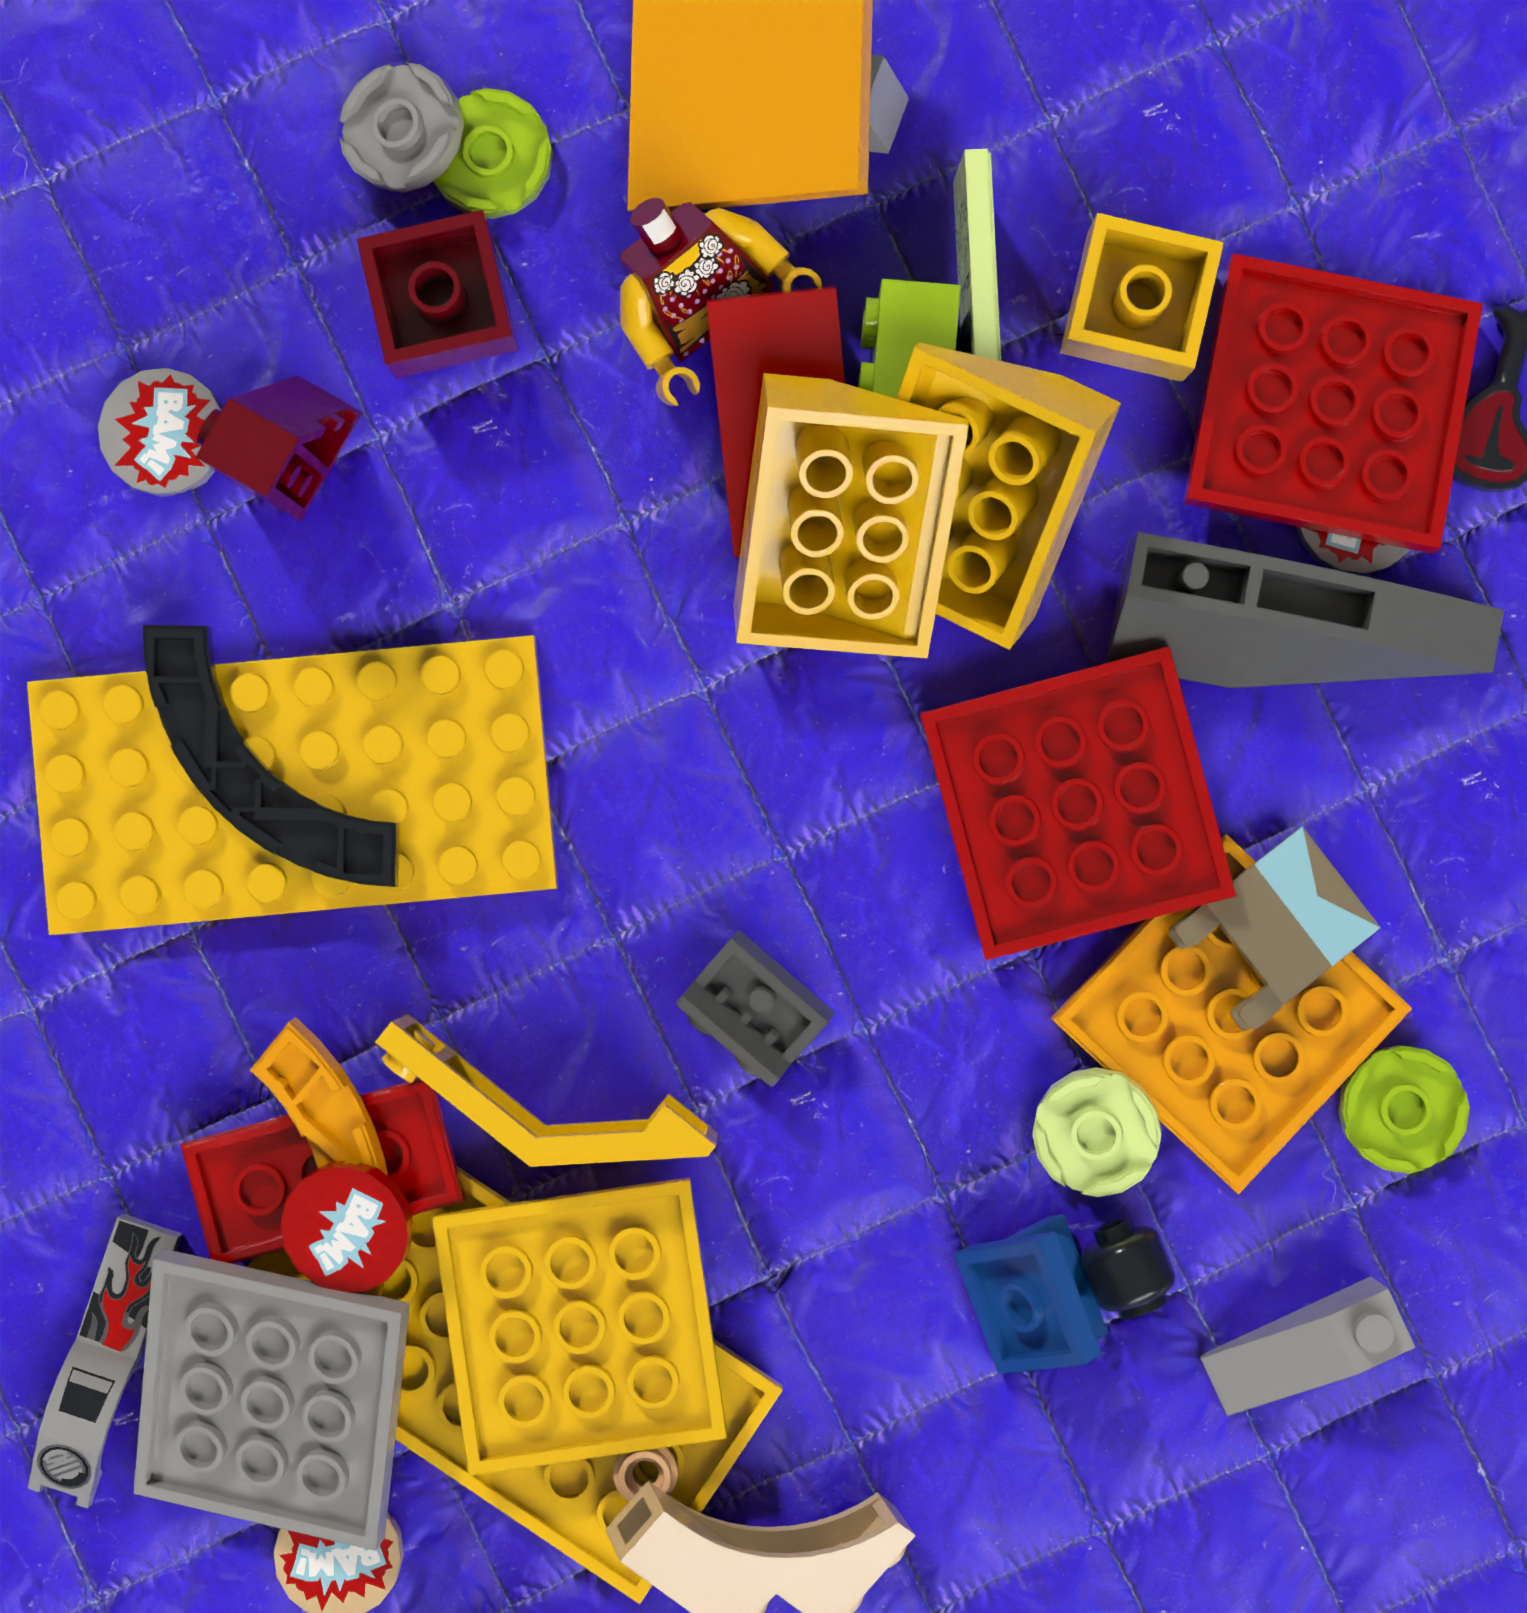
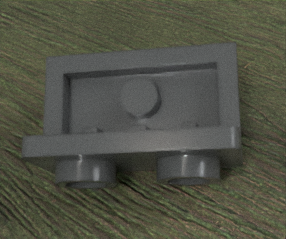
M739 929L676 1001L677 1006L686 1013L689 1022L698 1031L714 1037L734 1055L737 1063L745 1072L754 1077H760L769 1086H774L780 1080L791 1063L821 1032L835 1014L831 1008Z

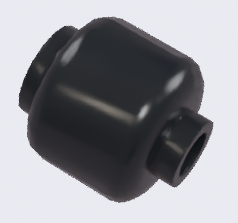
M1122 1218L1106 1223L1093 1231L1096 1242L1084 1250L1081 1264L1100 1308L1108 1312H1118L1120 1319H1131L1157 1310L1168 1302L1166 1293L1173 1287L1175 1272L1157 1230L1148 1226L1132 1227L1129 1218Z

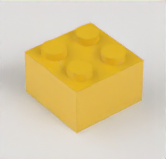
M1097 213L1087 233L1060 354L1183 382L1195 369L1224 242Z

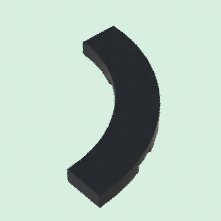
M143 625L144 661L154 706L158 710L162 725L172 744L170 746L174 755L192 783L213 808L238 831L255 843L300 867L312 870L326 877L357 884L398 887L399 823L354 817L317 803L281 780L248 745L235 725L220 689L213 658L212 628L208 626Z

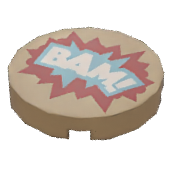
M388 1511L385 1538L376 1551L281 1528L274 1549L277 1579L288 1598L307 1613H366L380 1605L395 1585L404 1557L401 1529L394 1517L392 1516L391 1518Z

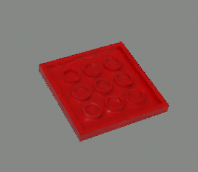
M1233 253L1228 261L1183 504L1432 554L1437 552L1441 548L1483 303Z
M1170 646L920 713L985 961L1236 897Z

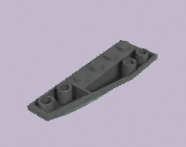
M1137 532L1127 542L1105 663L1170 646L1178 679L1224 688L1493 673L1504 610L1324 567Z

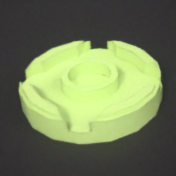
M1095 1067L1071 1072L1050 1086L1038 1104L1032 1136L1037 1158L1053 1180L1064 1187L1067 1185L1073 1190L1082 1191L1081 1194L1101 1197L1123 1193L1144 1179L1157 1157L1161 1140V1125L1157 1107L1142 1085L1122 1072Z

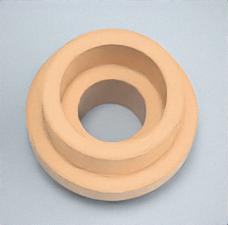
M667 1447L618 1454L613 1468V1480L617 1491L625 1500L630 1502L646 1483L639 1480L634 1474L635 1465L642 1461H649L657 1467L658 1475L650 1482L669 1496L673 1492L678 1478V1466L674 1455Z

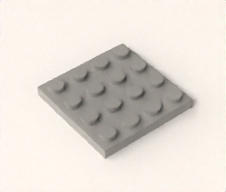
M163 1249L153 1258L133 1494L376 1551L385 1538L410 1303L363 1292L348 1293L319 1287L309 1280Z

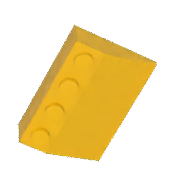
M919 342L913 349L897 399L965 418L969 424L936 614L1010 650L1037 614L1121 402L1063 375Z
M764 373L733 604L736 643L928 659L968 433V420L831 379Z

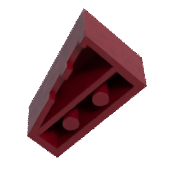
M294 376L231 397L226 402L222 411L214 409L207 416L199 430L197 444L201 445V448L196 458L236 486L301 522L363 412L305 379Z

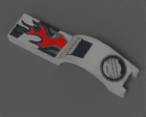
M126 1214L117 1217L78 1335L59 1372L45 1409L38 1433L28 1489L41 1492L44 1486L76 1496V1505L88 1509L92 1505L103 1473L101 1470L102 1454L115 1411L146 1345L153 1258L163 1249L177 1252L183 1236L182 1233Z

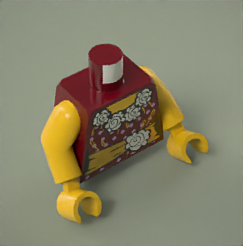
M651 198L645 200L633 210L630 222L640 238L625 249L620 257V263L626 275L625 280L620 285V326L648 370L654 368L659 375L656 382L658 398L667 405L678 406L675 397L669 391L670 379L674 375L682 377L693 395L699 393L700 382L692 370L686 367H675L670 357L673 355L681 363L710 340L707 299L768 293L775 287L768 278L773 274L782 281L781 291H791V283L799 275L808 276L818 288L822 287V282L817 273L811 269L804 267L795 268L787 260L790 253L757 221L721 208L710 210L704 214L691 202L683 203L673 212H670L662 199Z

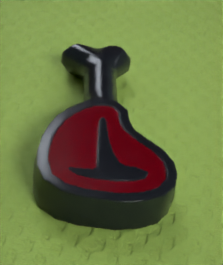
M1508 304L1495 308L1492 312L1493 317L1501 326L1504 340L1493 381L1485 389L1472 396L1465 404L1452 479L1462 486L1482 492H1506L1517 489L1527 481V431L1520 420L1522 397L1518 388L1527 353V309L1518 311Z

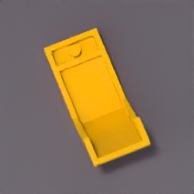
M409 1014L391 1021L375 1041L376 1044L386 1051L381 1060L389 1069L409 1083H412L416 1077L420 1078L529 1167L707 1157L717 1144L718 1132L671 1094L665 1097L649 1119L546 1125Z

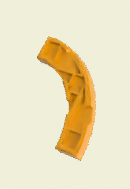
M297 1017L293 1018L252 1066L250 1071L269 1088L282 1104L297 1127L301 1137L306 1136L318 1168L329 1162L345 1161L343 1164L351 1163L358 1166L364 1163L380 1169L388 1176L385 1158L375 1127L359 1093L342 1066L325 1045ZM384 1283L363 1293L381 1296Z

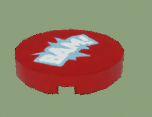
M345 1161L329 1162L308 1173L286 1199L280 1223L284 1248L296 1269L317 1286L348 1293L366 1292L386 1282L408 1256L412 1240L410 1241L412 1235L411 1224L413 1223L411 1206L399 1185L380 1169L364 1163L358 1166L351 1163L343 1164Z

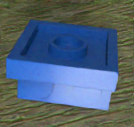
M1064 1214L1045 1217L1004 1240L970 1245L954 1254L998 1374L1085 1365L1102 1355L1097 1340L1109 1333L1083 1270L1080 1255Z

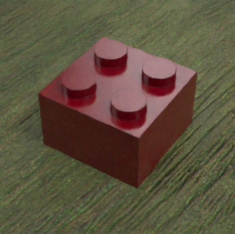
M483 210L357 239L385 365L396 379L519 350L492 230Z

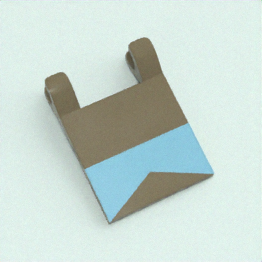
M1302 826L1232 880L1236 897L1198 906L1168 929V935L1178 948L1184 949L1199 943L1219 925L1264 984L1259 990L1237 1004L1230 1012L1233 1021L1241 1030L1245 1031L1262 1026L1287 1002L1381 927Z

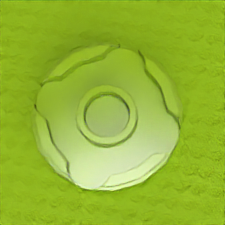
M490 88L471 91L470 95L462 96L458 99L464 122L459 151L448 169L436 178L433 183L449 204L464 213L483 210L486 218L489 219L516 214L537 199L550 177L553 152L547 128L531 104L509 91Z
M1394 1045L1371 1052L1341 1086L1338 1114L1343 1134L1358 1155L1384 1170L1407 1174L1425 1170L1424 1168L1432 1167L1437 1162L1441 1163L1453 1154L1466 1133L1470 1109L1466 1091L1463 1090L1462 1083L1451 1065L1426 1049Z

